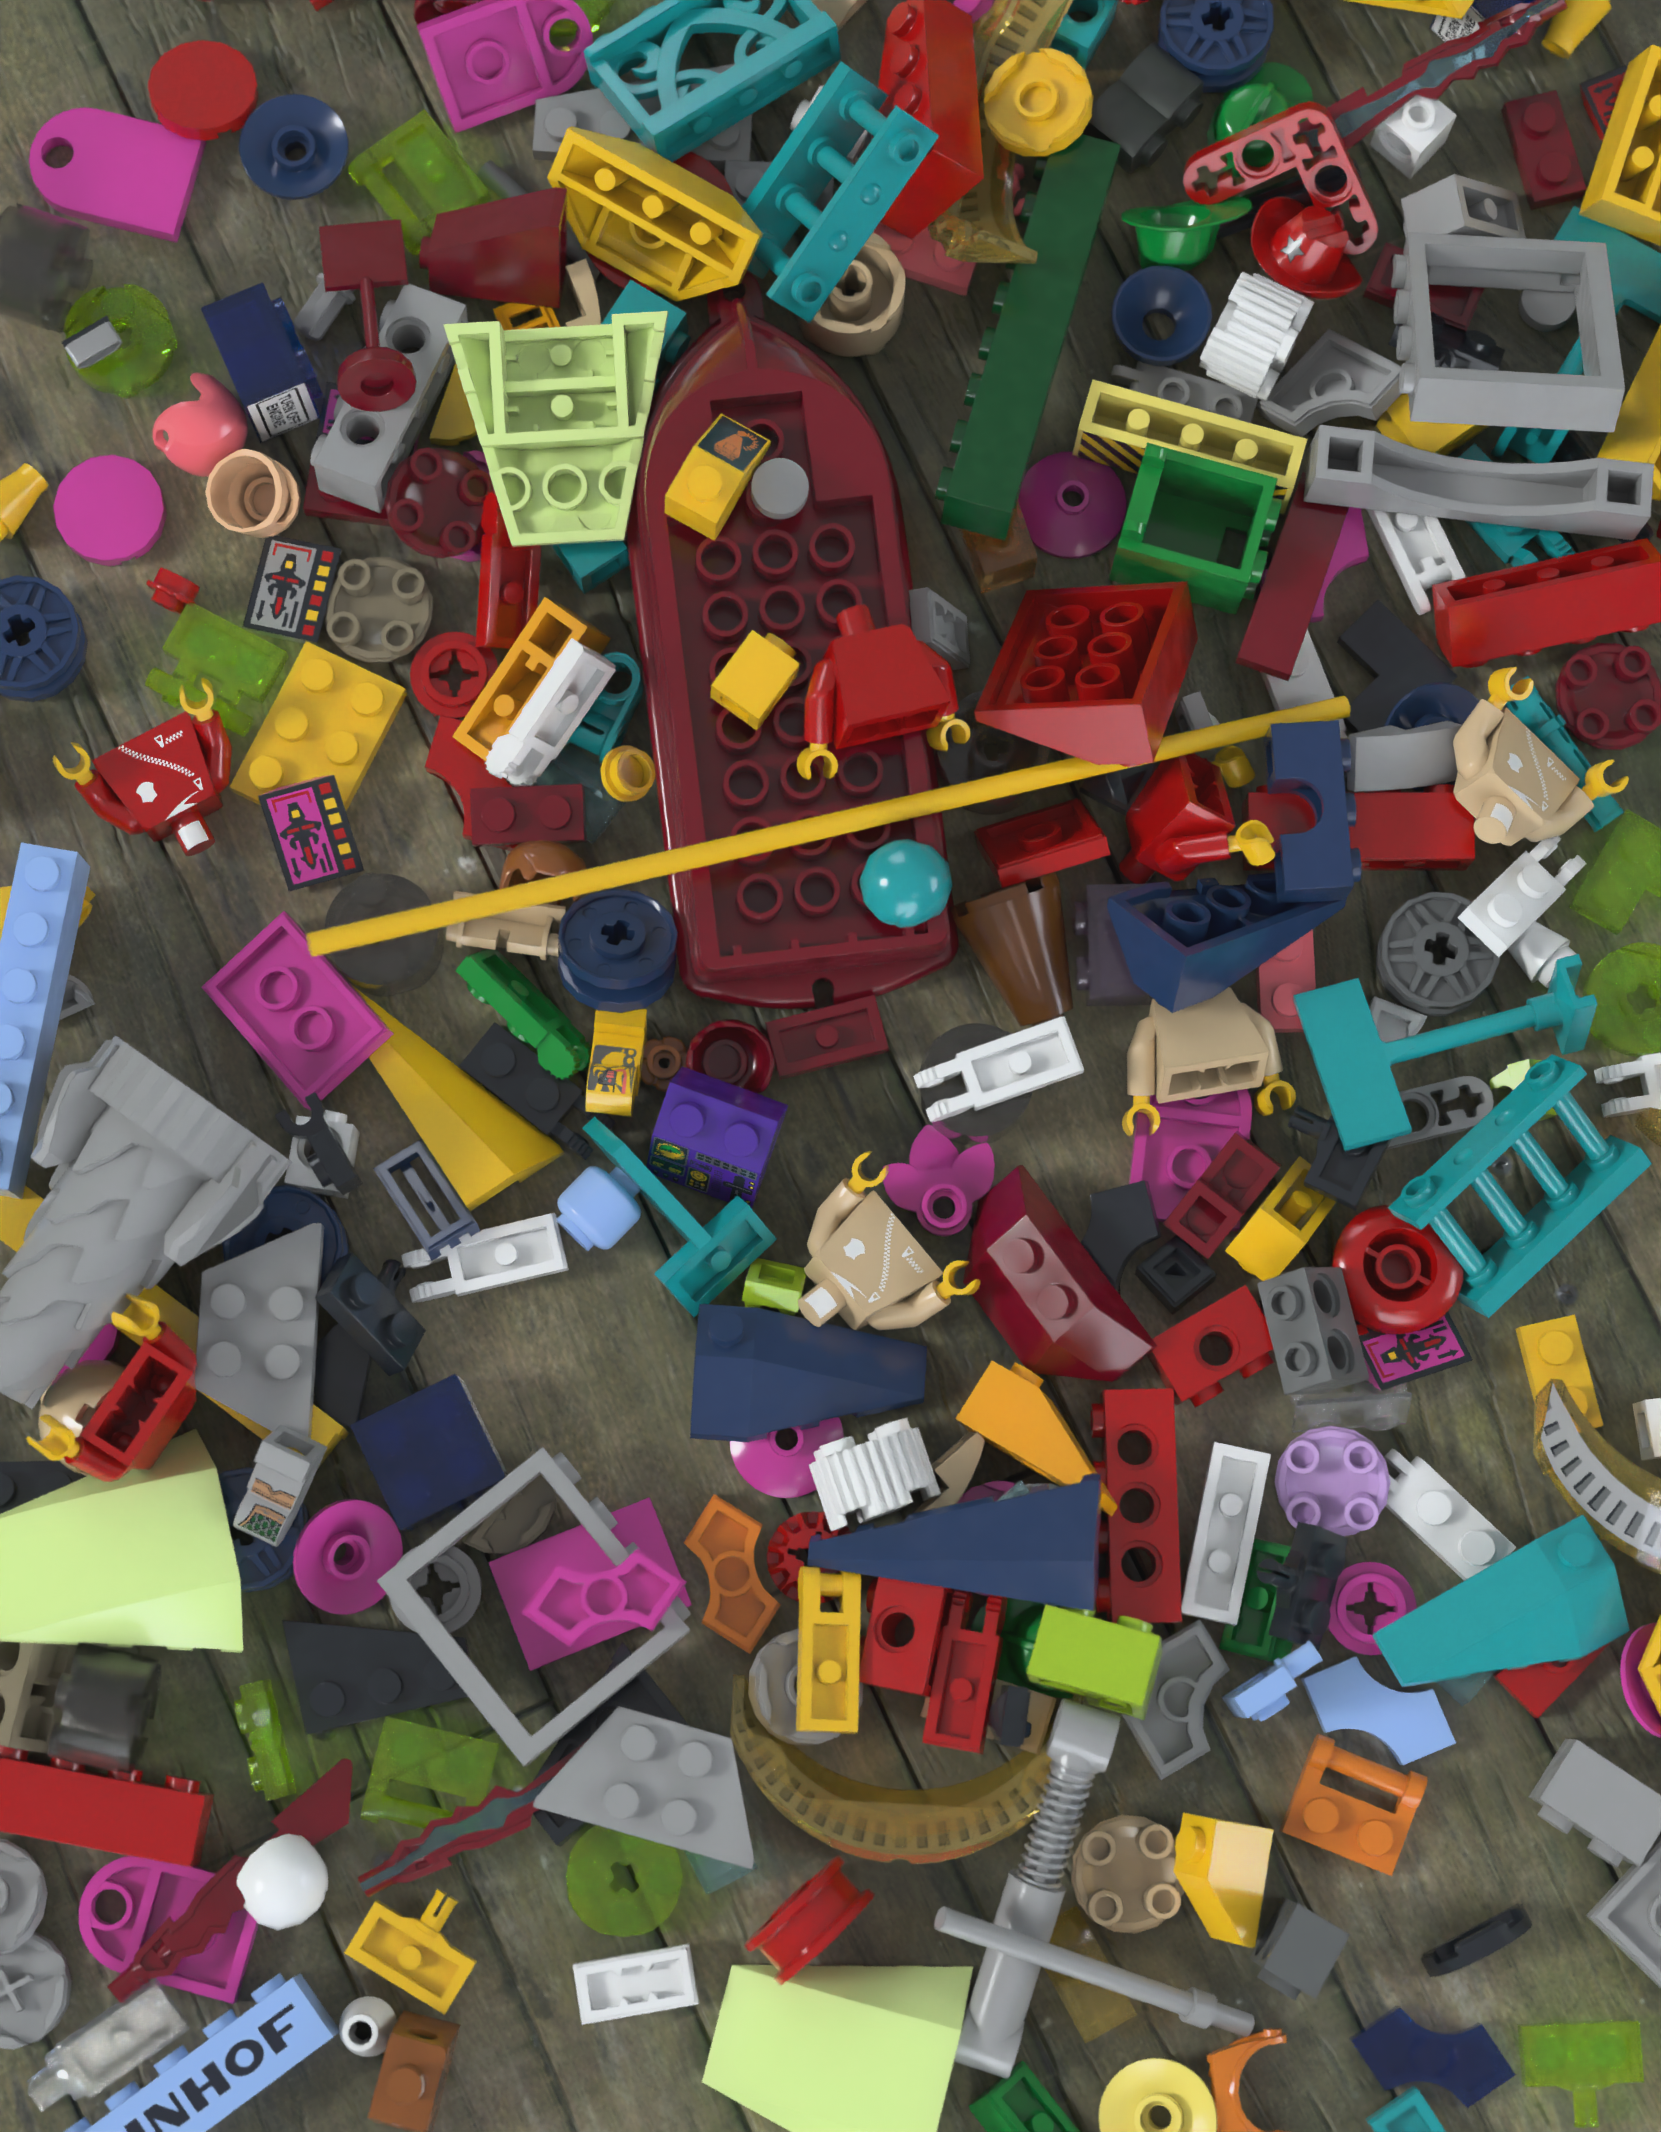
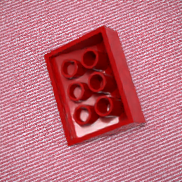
M1188 582L1027 590L975 708L976 721L1096 765L1119 764L1124 767H1134L1143 763H1153L1198 641Z

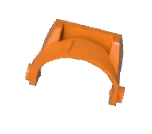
M1265 2028L1263 2031L1250 2033L1249 2036L1232 2041L1227 2046L1207 2055V2062L1210 2063L1208 2075L1211 2077V2094L1217 2111V2132H1290L1280 2130L1262 2131L1255 2127L1246 2118L1238 2093L1240 2075L1247 2060L1262 2047L1287 2043V2033H1282V2028Z

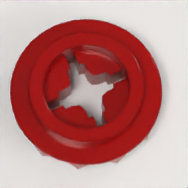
M446 632L431 638L417 651L411 664L410 682L418 702L433 716L444 715L459 720L467 715L497 670L498 663L490 648L476 647V636L464 632ZM453 656H457L463 673L472 674L470 680L461 681L457 697H454L447 681H439L441 675L450 673Z
M802 1512L790 1517L779 1525L768 1545L767 1566L773 1582L783 1594L799 1602V1570L801 1566H804V1562L796 1559L795 1555L787 1554L788 1550L808 1549L811 1536L816 1535V1532L822 1534V1539L851 1533L847 1526L831 1532L825 1512ZM820 1568V1573L839 1574L840 1572L839 1570ZM820 1596V1604L837 1597Z

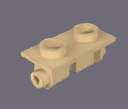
M454 891L453 900L476 894ZM539 904L448 925L446 941L456 942V947L462 949L464 945L493 950L496 947L507 948V952L540 956V960L546 961L548 955L559 956L558 934L561 919L566 913V907Z

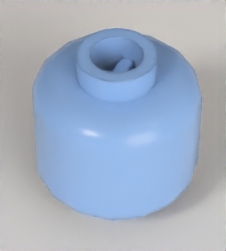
M590 1166L559 1196L557 1205L562 1214L556 1221L585 1250L589 1251L593 1246L598 1249L608 1250L641 1217L640 1206L634 1199L640 1192V1189L618 1167L607 1173L600 1167Z

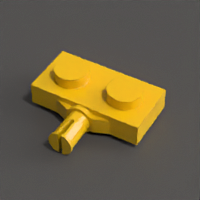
M436 1889L435 1895L420 1919L403 1916L379 1900L375 1901L344 1953L445 2015L477 1963V1960L452 1946L443 1933L440 1932L453 1908L458 1904V1901L454 1897L449 1896L438 1915H436V1911L447 1895L446 1892Z

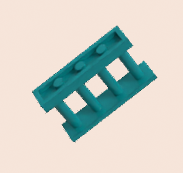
M842 61L742 206L763 233L747 270L763 279L770 269L777 276V279L766 295L809 323L939 137L937 133L897 105L889 116L885 117L878 110L889 95ZM867 130L874 138L854 165L846 157L863 132ZM832 177H834L841 183V186L822 212L814 204ZM802 223L810 231L790 258L782 250Z
M1553 1054L1533 1065L1527 1071L1525 1080L1423 1175L1409 1181L1402 1189L1401 1196L1388 1207L1395 1217L1420 1230L1428 1223L1431 1225L1464 1269L1463 1283L1457 1299L1460 1303L1487 1318L1492 1316L1652 1164L1640 1147L1612 1135L1604 1140L1569 1092L1587 1073L1582 1066ZM1551 1108L1554 1109L1586 1153L1584 1160L1565 1178H1563L1528 1130ZM1510 1146H1512L1545 1191L1544 1198L1524 1217L1487 1169ZM1469 1185L1472 1186L1505 1230L1503 1236L1483 1255L1446 1208Z

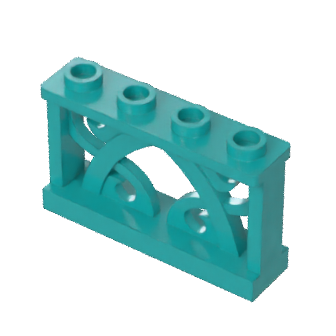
M664 0L658 5L645 9L638 17L615 31L600 36L593 44L585 48L584 56L590 81L596 88L601 90L644 145L655 153L674 162L841 60L837 24L825 10L820 12L811 0H774L773 5L764 15L758 14L761 8L760 0H752L750 2H744L746 0ZM787 9L800 26L791 29L778 21ZM720 32L742 35L734 52L735 65L721 74L706 69H688L678 72L682 54L692 34ZM757 42L755 45L757 52L748 57L749 50ZM647 61V63L643 67L635 68L643 62ZM632 70L633 75L637 78L648 80L657 77V80L647 84L634 85L623 82L619 77ZM692 84H702L692 91ZM659 95L662 109L650 116L638 100H645Z

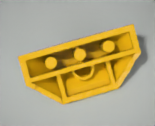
M571 126L567 128L547 177L552 188H567V219L583 250L675 302L740 284L763 235L734 196L636 142Z

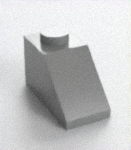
M1453 174L1401 199L1405 217L1403 223L1405 237H1407V232L1526 238L1517 193L1514 191Z

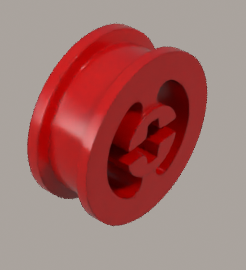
M840 1855L833 1858L810 1880L808 1879L793 1892L743 1945L749 1952L759 1949L778 1970L774 1980L780 1986L791 1979L832 1943L875 1896L870 1888L860 1892L841 1871L845 1861Z

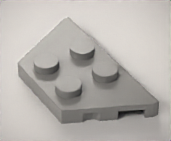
M322 1223L307 1225L202 1272L196 1354L197 1367L195 1370V1387L197 1390L272 1432L278 1426L283 1425L310 1439L319 1302L315 1297L321 1286L324 1226Z
M618 1706L534 1801L533 1807L745 1868L752 1869L754 1864V1853L733 1740L727 1736Z

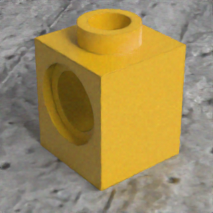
M752 630L711 685L710 697L752 728L758 730L798 675L800 663L793 659L796 652L785 641L774 634L768 633L763 638Z

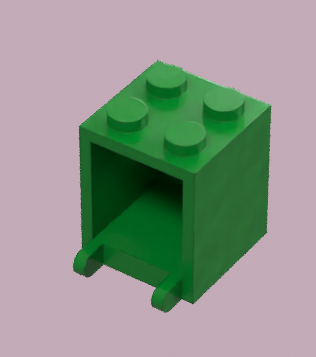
M1147 443L1108 580L1126 585L1187 581L1191 603L1236 615L1242 598L1253 600L1257 584L1259 585L1268 552L1258 548L1267 549L1271 534L1274 532L1283 501L1273 497L1278 478ZM1225 530L1246 535L1237 569L1216 563Z

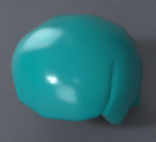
M910 839L892 841L877 849L869 856L860 877L865 905L880 921L888 925H896L899 928L917 926L940 915L946 907L953 886L949 865L935 848Z

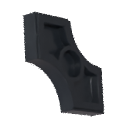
M1145 1180L1090 1194L1091 1218L1081 1244L1120 1296L1121 1278L1131 1257L1142 1246L1162 1237L1149 1183Z

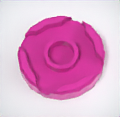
M116 455L89 458L72 468L60 483L53 505L56 527L69 548L87 562L104 566L121 565L123 561H129L134 557L138 559L148 553L161 537L167 517L163 492L151 472L133 459Z

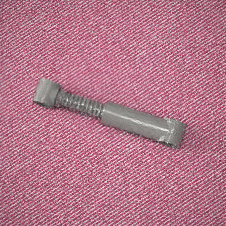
M1064 1698L1062 1699L1046 1755L1050 1756L1052 1761L1049 1765L1051 1773L1046 1775L1050 1783L1043 1785L1047 1793L1040 1795L1044 1803L1037 1804L1041 1812L1034 1814L1038 1822L1031 1824L1034 1832L1027 1835L1031 1842L1024 1845L1028 1852L1021 1854L1025 1862L1019 1863V1868L1010 1870L993 1924L1050 1943L1066 1892V1888L1059 1878L1065 1874L1062 1868L1068 1865L1065 1858L1071 1855L1068 1849L1074 1845L1071 1838L1077 1835L1075 1828L1080 1826L1078 1818L1083 1816L1081 1808L1087 1805L1084 1799L1090 1795L1087 1789L1093 1785L1091 1780L1095 1778V1774L1099 1772L1104 1773L1107 1768L1118 1733L1120 1716ZM986 1948L970 2002L967 2003L954 2062L1008 2079L1017 2056L1024 2029V2020L1041 1966Z

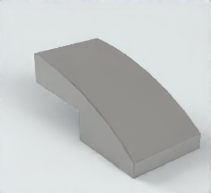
M1443 721L1408 730L1389 725L1349 734L1351 769L1350 772H1347V789L1354 792L1395 790L1456 781L1458 771L1453 740L1462 725L1451 721Z

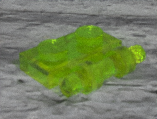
M190 602L186 605L162 647L166 655L179 661L172 675L154 667L146 679L145 686L161 694L163 702L179 709L182 707L179 698V690L182 684L187 698L191 701L200 702L207 696V693L193 687V682L199 672L220 682L223 685L216 698L214 697L211 709L219 712L225 729L227 728L244 737L249 732L254 719L236 709L242 695H245L263 704L289 656L285 650Z

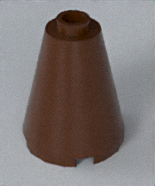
M1056 872L1004 888L1001 887L980 895L981 898L970 902L965 900L950 907L953 920L1020 1026L1031 1024L1033 1027L1063 1017L1064 1012L1073 1009L1061 889Z

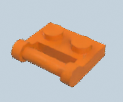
M1318 1733L1309 1750L1280 1832L1392 1876L1415 1811L1423 1798L1428 1777L1412 1770L1406 1775L1334 1746L1335 1739ZM1329 1768L1398 1796L1393 1812H1388L1319 1784L1324 1770Z

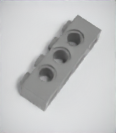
M409 283L403 286L396 301L390 299L387 302L379 324L380 347H389L397 351H402L409 347L420 349L411 354L402 353L411 361L416 373L415 393L406 403L395 409L382 412L363 411L351 407L339 396L334 409L335 422L328 436L324 434L319 436L311 454V465L315 468L320 491L373 511L381 512L385 504L388 480L399 463L408 458L455 363L443 324L468 323L465 304ZM362 437L375 438L369 444L361 445L354 443Z

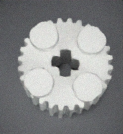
M1242 271L1228 298L1229 301L1207 341L1200 357L1199 366L1207 370L1206 375L1266 402L1295 346L1297 335L1303 328L1314 302L1257 273L1251 276Z
M907 1418L875 1428L874 1432L867 1434L869 1441L856 1446L853 1436H849L820 1446V1450L813 1452L816 1461L809 1464L831 1532L848 1525L846 1515L856 1513L859 1523L908 1506L909 1503L913 1502L910 1494L920 1491L923 1501L941 1494L919 1428L911 1429Z

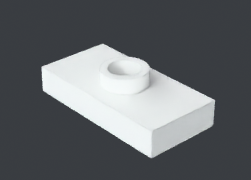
M690 1943L573 1964L582 2025L699 2004Z

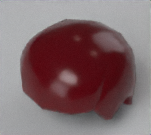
M739 1019L715 1021L700 1030L690 1041L686 1057V1067L688 1069L757 1094L764 1092L769 1086L776 1063L770 1041L754 1025Z

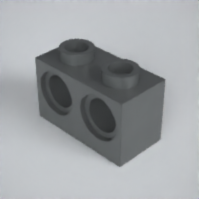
M1303 1267L1257 1283L1285 1395L1323 1394L1369 1379L1341 1267Z
M1282 1897L1249 1959L1262 1967L1257 1978L1295 2001L1301 1990L1316 1999L1350 1934L1303 1906Z

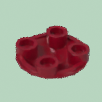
M421 448L399 463L388 480L385 507L389 524L400 540L419 554L440 559L462 555L480 543L482 535H485L481 525L482 507L485 496L491 490L494 491L491 477L459 452L441 448Z
M1597 643L1579 650L1563 665L1555 684L1556 707L1559 714L1567 722L1565 724L1567 729L1579 741L1600 750H1623L1641 743L1660 725L1661 682L1655 668L1651 665L1649 654L1643 648L1638 646L1626 647L1621 644Z

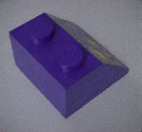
M682 1066L669 1083L652 1134L646 1167L655 1176L729 1203L738 1195L753 1209L789 1105Z

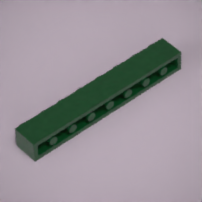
M1082 134L1065 149L1047 156H1038L1033 179L1041 181L1038 193L1027 191L1019 223L1028 225L1024 238L1014 235L1010 250L1014 254L1032 263H1006L1005 268L1014 270L1011 282L1008 283L1000 280L992 308L993 314L1000 315L997 328L988 326L985 328L978 353V359L986 361L983 374L974 372L971 374L963 405L972 407L968 421L957 420L949 452L958 454L954 468L943 466L936 489L935 499L944 501L940 522L942 524L1006 541L1114 177L1120 144Z

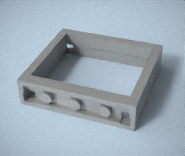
M1407 232L1403 255L1395 254L1393 258L1394 272L1391 286L1392 288H1400L1395 296L1394 323L1403 324V326H1400L1398 331L1396 355L1397 360L1406 361L1401 367L1399 393L1408 394L1410 421L1614 433L1625 392V383L1606 243ZM1428 284L1574 292L1584 375L1435 367Z
M543 1447L377 1580L524 1767L532 1763L690 1633V1629L684 1623V1620L691 1613L677 1596L660 1620V1623L664 1626L661 1631L531 1736L409 1583V1580L540 1475L545 1478L615 1567L620 1565L638 1548L634 1542L624 1548L610 1531L618 1522L597 1496L588 1503L576 1489L574 1484L582 1478L562 1452H559L552 1458Z

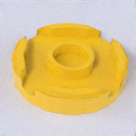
M1039 48L1040 52L1026 55L1024 51L1011 56L994 71L985 87L984 113L992 135L1005 149L1021 156H1047L1065 149L1082 135L1092 116L1094 96L1085 70L1072 56L1053 48Z

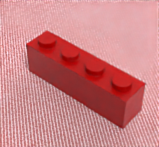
M1645 538L1432 585L1437 645L1453 668L1458 666L1474 668L1486 664L1490 659L1513 654L1517 656H1530L1539 653L1545 647L1564 643L1585 644L1593 641L1596 636L1619 631L1628 633L1643 631L1651 624L1661 622V554Z
M1267 784L1256 787V792H1248L1242 804V825L1250 820H1258L1265 824L1274 839V842L1270 844L1272 848L1281 834L1303 833L1315 827L1313 809L1305 799L1291 793L1268 794ZM1429 785L1423 788V792H1401V789L1346 792L1354 793L1356 801L1355 827H1349L1350 847L1359 848L1361 871H1466L1475 860L1474 816L1456 800L1453 792L1455 785ZM1243 853V870H1275L1274 858L1264 865L1257 866L1250 864Z
M0 1745L1 1832L187 1867L200 1864L214 1794L199 1791L201 1781L166 1775L164 1785L142 1781L144 1770L133 1767L109 1764L107 1774L85 1770L86 1759L53 1753L50 1763L28 1759L29 1750Z

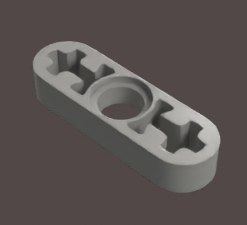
M1462 1076L1399 1092L1402 1102L1414 1101L1424 1108L1427 1121L1424 1128L1420 1131L1392 1138L1386 1150L1472 1129L1493 1109L1494 1100L1490 1088L1479 1078ZM1459 1089H1465L1468 1097H1478L1480 1104L1472 1110V1117L1467 1118L1463 1109L1446 1112L1441 1116L1447 1125H1438L1439 1110L1436 1102L1431 1097L1432 1094L1439 1095L1438 1105L1450 1103L1458 1098L1460 1094Z

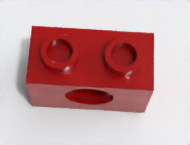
M1246 1285L1152 1338L1157 1347L1147 1354L1166 1388H1174V1403L1176 1406L1190 1399L1194 1408L1224 1392L1219 1381L1239 1370L1243 1379H1246L1274 1363L1269 1355V1352L1273 1350L1266 1318ZM1214 1335L1226 1343L1229 1353L1225 1364L1214 1366L1202 1359L1199 1352V1344L1203 1337Z
M883 1577L873 1579L866 1598V1609L868 1613H871L866 1636L860 1638L859 1682L874 1687L930 1698L943 1626L947 1627L955 1589ZM910 1617L915 1628L913 1638L905 1646L899 1647L895 1641L896 1626L902 1619Z

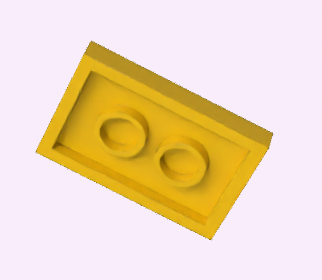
M306 641L229 786L232 792L261 805L258 796L276 788L316 777L334 775L345 810L347 811L407 696L406 689Z

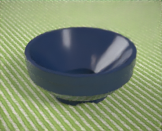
M1151 266L1129 276L1120 286L1115 295L1111 311L1112 327L1117 341L1132 358L1148 365L1170 366L1191 357L1203 344L1209 333L1212 320L1211 303L1201 283L1191 274L1175 267ZM1154 313L1165 314L1172 320L1175 331L1167 339L1154 340L1144 332L1142 325L1144 319Z

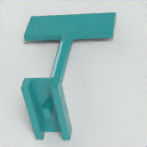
M1574 205L1554 240L1606 243L1615 315L1617 316L1623 305H1627L1661 324V253L1618 229L1579 215L1580 208ZM1580 335L1557 374L1582 375L1584 372ZM1506 427L1491 455L1501 459L1508 447L1534 463H1549L1569 430Z
M1579 954L1556 959L1547 994L1527 999L1525 1006L1391 1042L1381 1041L1359 978L1293 995V1002L1344 1150L1347 1151L1411 1134L1412 1128L1390 1068L1393 1064L1531 1027L1536 1032L1552 1028L1562 1055L1584 1050L1598 1003L1594 994L1581 998L1575 994V987L1582 967Z

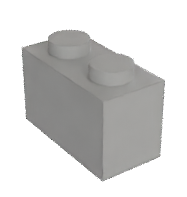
M1565 1738L1529 1795V1798L1542 1806L1537 1814L1540 1818L1565 1834H1568L1571 1828L1574 1827L1592 1839L1587 1847L1588 1850L1618 1868L1622 1860L1626 1863L1640 1866L1661 1832V1795L1577 1739Z

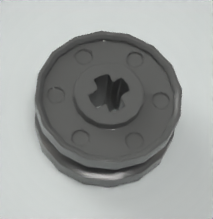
M1429 892L1408 900L1390 917L1376 946V972L1384 991L1399 1006L1425 1016L1446 1017L1467 1009L1489 986L1498 967L1499 957L1458 919L1460 914L1473 901L1454 893ZM1432 945L1442 947L1441 956L1446 958L1442 965L1432 963L1433 954L1428 952Z

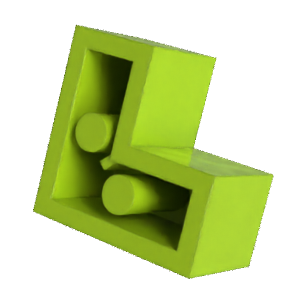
M1045 1605L1027 1670L1029 1681L1084 1696L1087 1698L1089 1705L1145 1720L1163 1653L1161 1636L1154 1635L1151 1632L1153 1625L1127 1616H1118L1117 1624L1094 1618L1095 1609L1090 1611L1065 1606L1057 1608Z

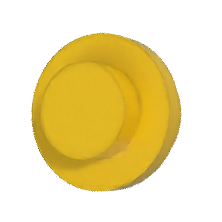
M623 745L613 748L605 755L601 764L602 783L606 791L616 800L631 802L641 799L647 794L654 783V763L647 753L634 746Z

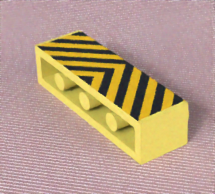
M1092 379L1072 455L1138 474L1146 444L1151 443L1278 478L1273 497L1283 500L1280 513L1285 514L1295 486L1307 439Z

